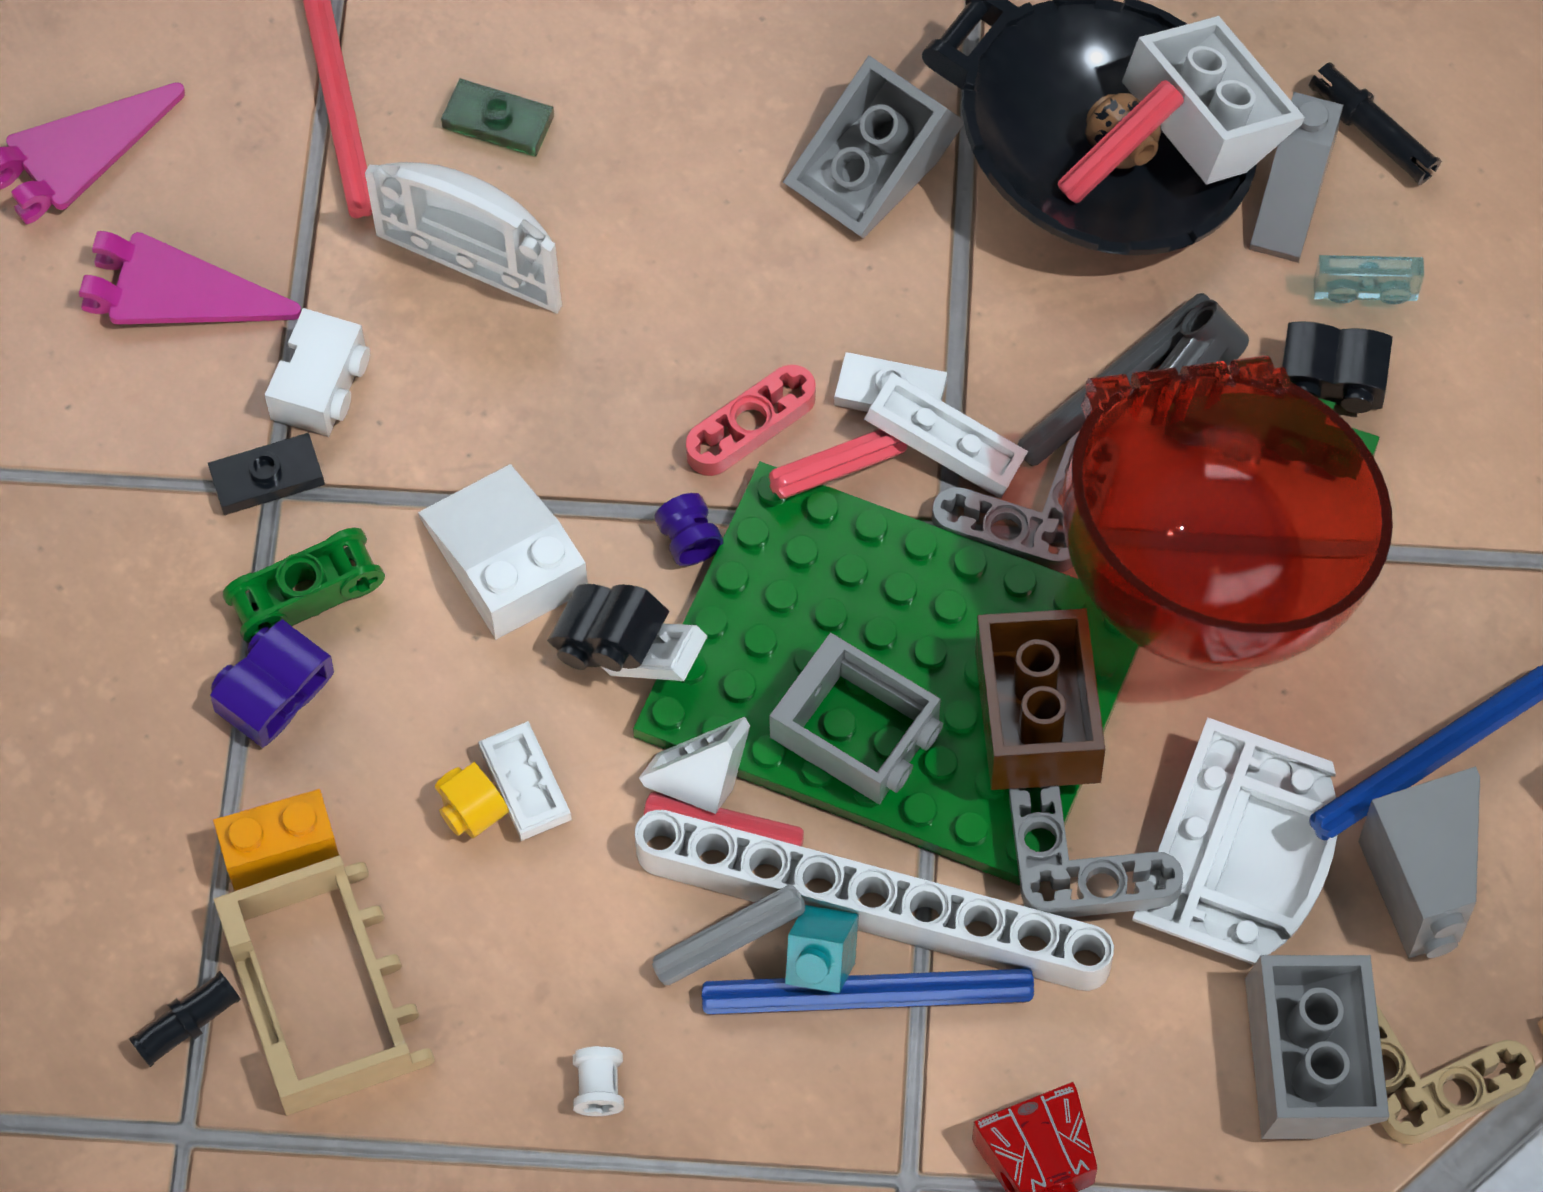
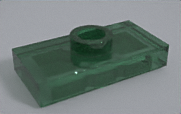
M459 78L442 115V128L536 157L554 118V107Z

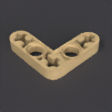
M1376 1003L1382 1055L1391 1058L1397 1067L1396 1076L1385 1081L1387 1095H1392L1387 1099L1389 1118L1387 1121L1380 1123L1388 1135L1401 1144L1412 1145L1422 1142L1520 1094L1526 1089L1534 1074L1535 1061L1528 1048L1517 1041L1503 1040L1421 1079ZM1501 1057L1507 1064L1517 1062L1520 1065L1514 1080L1508 1073L1492 1078L1487 1087L1492 1093H1487L1483 1077L1492 1074L1496 1070ZM1461 1079L1472 1087L1474 1100L1467 1105H1455L1445 1097L1443 1085L1449 1080ZM1403 1084L1408 1086L1404 1088L1401 1095L1406 1108L1409 1111L1419 1109L1422 1112L1417 1123L1418 1127L1415 1128L1410 1121L1400 1123L1397 1120L1402 1108L1394 1092Z

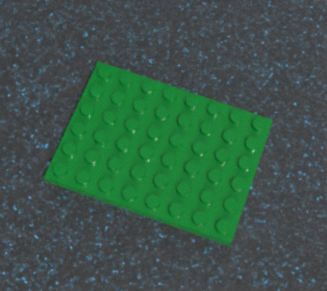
M759 461L723 537L724 544L719 546L683 622V625H697L708 637L684 681L656 679L633 728L634 737L663 749H668L745 717L750 724L738 768V778L1020 886L1009 804V789L991 790L975 656L977 615L1087 608L1104 734L1153 617L1154 607L823 484L786 499H780L776 493H772L769 487L771 483L769 474L777 467ZM830 632L941 699L939 720L943 722V727L940 734L927 751L921 747L909 762L913 764V769L904 786L897 793L890 790L880 805L770 738V714ZM840 676L804 728L878 772L914 720ZM1082 784L1059 786L1064 826ZM1026 788L1025 791H1028L1030 794L1031 814L1041 812L1040 795L1041 790L1044 788ZM1043 828L1031 830L1024 838L1026 845L1036 852L1048 851L1056 843L1055 836Z

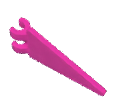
M179 82L171 83L9 135L6 139L7 147H0V190L11 185L25 169L33 181L18 185L11 193L18 203L14 206L15 211L26 225L42 217L52 204L59 210L66 209L184 98L185 90L183 84Z
M97 231L92 247V252L97 253L94 261L95 266L107 270L121 269L117 286L101 277L84 275L79 290V297H83L81 305L83 311L94 314L109 313L110 321L114 324L296 320L301 314V307L297 302L141 232L132 234L130 241H127L114 233Z

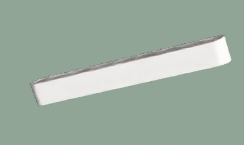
M667 810L647 812L639 819L635 827L636 854L639 864L645 871L659 877L752 902H757L787 885H793L799 891L805 905L859 914V931L999 969H1029L1036 979L1077 990L1091 991L1097 989L1106 982L1110 974L1114 944L1110 935L1104 929L1092 924ZM657 836H666L674 841L671 846L663 850H655L647 845L649 840ZM710 850H718L727 856L722 862L717 864H707L700 859L703 853ZM770 864L777 867L779 873L774 877L765 879L754 875L752 871L759 865ZM820 878L829 881L833 887L823 893H814L808 890L805 885L810 880ZM867 893H877L882 895L886 902L874 908L863 905L858 899ZM930 907L936 910L940 916L934 921L922 922L916 919L912 912L917 908ZM981 921L989 924L993 932L983 937L970 934L965 927L972 922ZM1027 936H1037L1043 939L1047 946L1039 951H1030L1025 949L1019 941ZM1082 950H1090L1096 953L1101 961L1096 965L1086 966L1078 963L1073 955Z

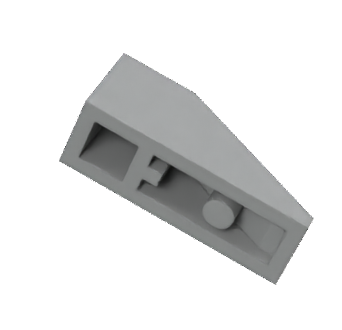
M1294 92L1291 101L1305 118L1302 125L1277 147L1249 250L1299 263L1337 137L1343 104Z

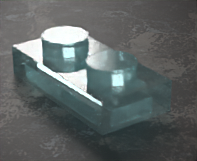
M1319 255L1314 277V299H1329L1335 303H1349L1355 300H1381L1387 304H1401L1407 301H1417L1424 278L1423 257Z

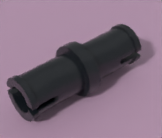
M221 971L181 1002L177 998L168 1004L169 1011L137 1035L129 1038L149 1067L153 1066L154 1062L189 1036L195 1040L203 1034L200 1028L232 1004L241 1000Z

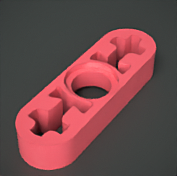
M799 365L782 366L692 428L686 438V455L690 467L697 473L706 476L721 474L806 415L813 408L816 398V384L811 372ZM788 385L792 389L801 386V397L796 398L791 393L783 397V386ZM777 402L778 414L775 413L773 405ZM756 410L765 416L766 422L759 429L746 430L737 424L736 419L744 411ZM724 426L728 428L730 434L726 438L724 436ZM706 442L712 447L719 443V454L714 456L709 451L701 454L700 444Z

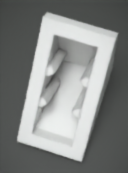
M742 717L657 753L640 775V781L646 788L716 814L734 788L750 724L745 717Z

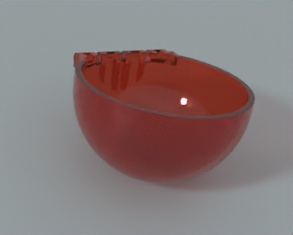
M1268 355L1231 360L1229 369L1225 361L1182 366L1179 374L1175 367L1134 372L1131 375V385L1126 374L1087 379V393L1081 404L1086 420L1074 443L1063 483V529L1071 563L1086 594L1100 613L1122 635L1144 650L1170 662L1200 670L1231 672L1254 670L1294 658L1325 641L1348 621L1374 586L1387 560L1392 539L1393 520L1389 492L1382 472L1363 440L1341 416L1314 395L1291 383L1285 367L1275 368Z

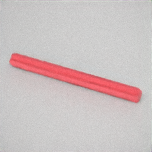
M303 0L348 212L351 217L356 219L363 216H371L373 214L365 177L367 165L331 1Z

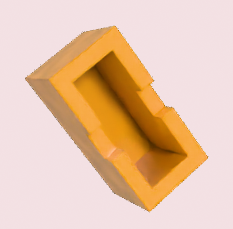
M320 789L213 819L226 869L234 891L339 856Z

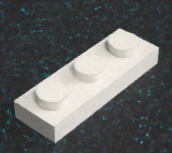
M894 373L890 374L864 420L1000 499L1028 453L1022 447Z

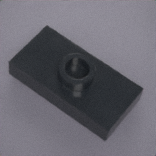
M309 432L208 462L224 515L325 485Z

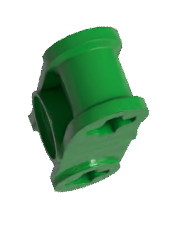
M361 528L341 530L325 541L296 554L289 555L285 559L257 572L240 576L230 582L223 590V598L229 606L234 607L242 623L240 634L246 643H250L258 631L264 627L271 628L282 619L293 626L311 617L318 616L322 612L352 598L367 595L378 588L385 580V573L379 565L373 563L365 547L367 537ZM350 560H353L356 566H352ZM301 581H315L312 587L307 590H293L295 585ZM253 604L257 606L258 611L253 610Z

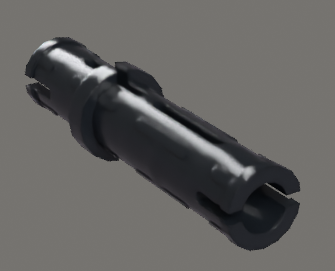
M1328 62L1318 70L1321 75L1332 83V86L1323 78L1319 79L1314 75L1309 83V87L1325 100L1343 104L1340 119L1348 126L1355 125L1365 136L1413 177L1418 185H1422L1432 177L1417 161L1421 162L1427 169H1432L1436 172L1441 165V159L1435 157L1384 110L1373 102L1374 95L1367 89L1359 90L1331 62Z

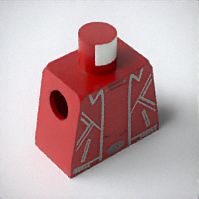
M1074 1082L974 1121L972 1140L1006 1192H1079L1095 1183L1098 1170Z

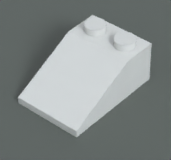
M511 464L418 512L421 521L496 640L568 602L578 585L588 584L586 563L558 519Z

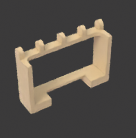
M341 855L213 899L286 1116L425 1068L435 1062L432 1050L429 1048L413 1053L409 1052L400 1026L410 1023L419 1017L415 1004H406L393 1009L382 977L401 969L400 959L396 954L379 959L375 958L365 928L380 923L385 917L381 906H371L362 910L358 909L350 884L364 880L369 876V872L364 862L344 867ZM339 889L394 1047L298 1080L245 921Z

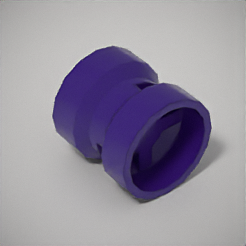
M687 493L672 498L664 503L654 515L660 532L665 536H669L672 540L669 550L675 563L679 566H691L701 563L714 556L719 546L724 544L718 527L713 523H708V507L699 493Z

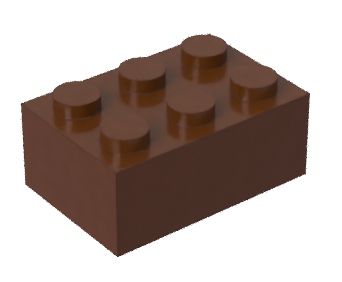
M1087 608L977 615L975 656L991 790L1101 783L1105 742Z

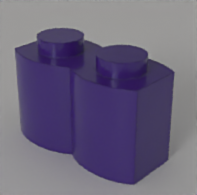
M283 619L271 628L264 627L258 631L249 643L247 649L249 654L235 666L227 665L217 674L211 686L212 693L210 697L214 711L262 748L272 742L287 727L298 710L316 696L334 673L331 655Z

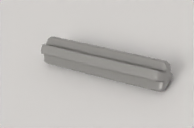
M787 885L656 955L652 963L654 971L664 985H671L803 915L805 912L804 900L793 885Z

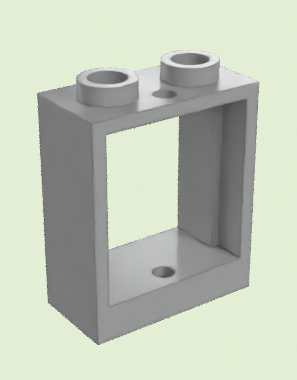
M830 632L770 714V738L880 805L890 790L897 793L904 786L913 769V764L909 762L921 747L927 751L940 734L943 727V722L939 720L941 699ZM840 676L914 720L878 772L804 728Z

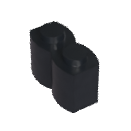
M1289 322L1279 390L1335 402V404L1341 405L1345 410L1353 413H1365L1371 409H1382L1386 393L1393 336L1369 329L1349 328L1340 330L1336 327L1316 322Z
M581 584L575 588L547 641L558 650L557 656L563 663L578 670H585L586 667L602 666L608 670L619 672L622 668H637L644 661L670 611L647 589L638 586L622 584L608 588L596 584Z

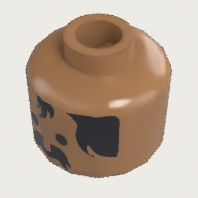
M1130 93L1109 94L1096 101L1089 110L1086 119L1085 134L1088 143L1094 147L1141 101ZM1161 125L1116 168L1128 169L1149 162L1158 150Z

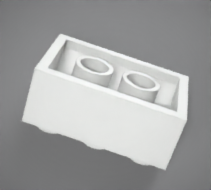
M1220 16L1139 37L1122 83L1130 93L1140 101L1164 80L1170 82L1182 94L1184 98L1183 104L1161 124V130L1205 184L1247 173L1299 128L1305 118Z

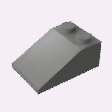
M868 55L783 183L853 232L865 238L937 164L963 126L964 121Z

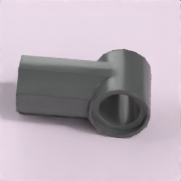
M1206 300L1199 303L1185 316L1180 327L1183 337L1152 376V387L1162 398L1168 400V397L1201 391L1218 369L1231 365L1247 348L1249 337L1246 332L1214 300Z

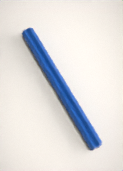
M1543 665L1536 667L1311 814L1309 823L1315 830L1316 836L1321 840H1328L1337 836L1367 816L1373 799L1411 787L1543 700Z
M1029 969L849 975L840 993L785 984V978L706 981L702 985V1008L707 1014L1029 1002L1034 996V977Z

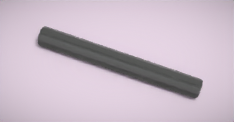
M1204 293L1196 294L1022 437L1018 442V446L1028 451L1024 458L1025 461L1031 466L1040 464L1161 364L1183 337L1180 327L1185 316L1199 303L1210 300V298Z

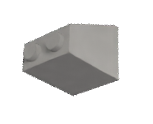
M1476 766L1371 801L1358 842L1408 958L1424 953L1428 958H1435L1454 950L1463 936L1476 904L1480 775Z

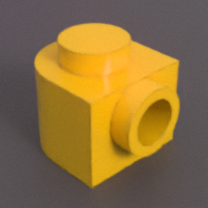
M475 761L463 770L460 767L450 770L435 784V789L441 795L444 805L439 809V812L457 836L466 832L471 838H475L509 813L504 799Z

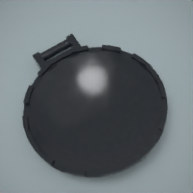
M965 0V8L941 38L932 40L922 52V59L931 70L963 90L962 116L966 135L979 166L991 184L1006 201L1034 224L1070 243L1096 251L1121 255H1152L1187 247L1209 236L1228 221L1243 201L1255 176L1257 164L1247 173L1205 184L1161 130L1158 150L1149 162L1128 169L1115 168L1080 203L1075 204L1059 189L1058 181L1093 148L1088 143L1085 134L1087 114L1096 101L1106 95L1130 93L1122 83L1138 38L1187 25L1184 21L1151 4L1139 0H1124L1123 2L1114 0H1050L1033 6L1028 2L1017 7L1008 0ZM982 20L990 25L991 28L969 56H966L957 49L979 21Z

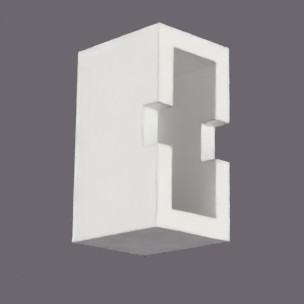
M303 308L288 341L289 348L295 349L290 363L282 360L279 361L265 393V399L271 420L329 437L336 420L343 421L348 412L351 402V391L349 389L355 376H363L369 362L370 348L365 346L361 325Z

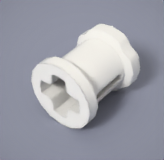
M593 1046L582 1048L575 1052L573 1055V1065L578 1068L579 1096L574 1098L573 1110L576 1113L586 1116H608L617 1114L624 1109V1098L618 1095L617 1067L623 1062V1053L619 1049Z

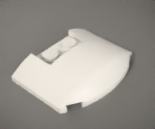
M398 162L382 165L370 164L365 171L376 236L558 314L562 307L555 243L552 242L539 222L512 197L481 179L440 165Z
M1207 717L1158 852H1165L1174 856L1180 863L1183 870L1181 893L1178 899L1170 906L1135 911L1132 921L1253 965L1260 955H1270L1286 943L1300 928L1312 910L1323 888L1334 856L1337 836L1328 840H1321L1316 836L1315 830L1309 823L1311 814L1336 799L1331 776L1335 777L1336 775L1333 762ZM1152 870L1147 881L1153 882L1155 890H1163L1168 879L1162 877L1161 870Z

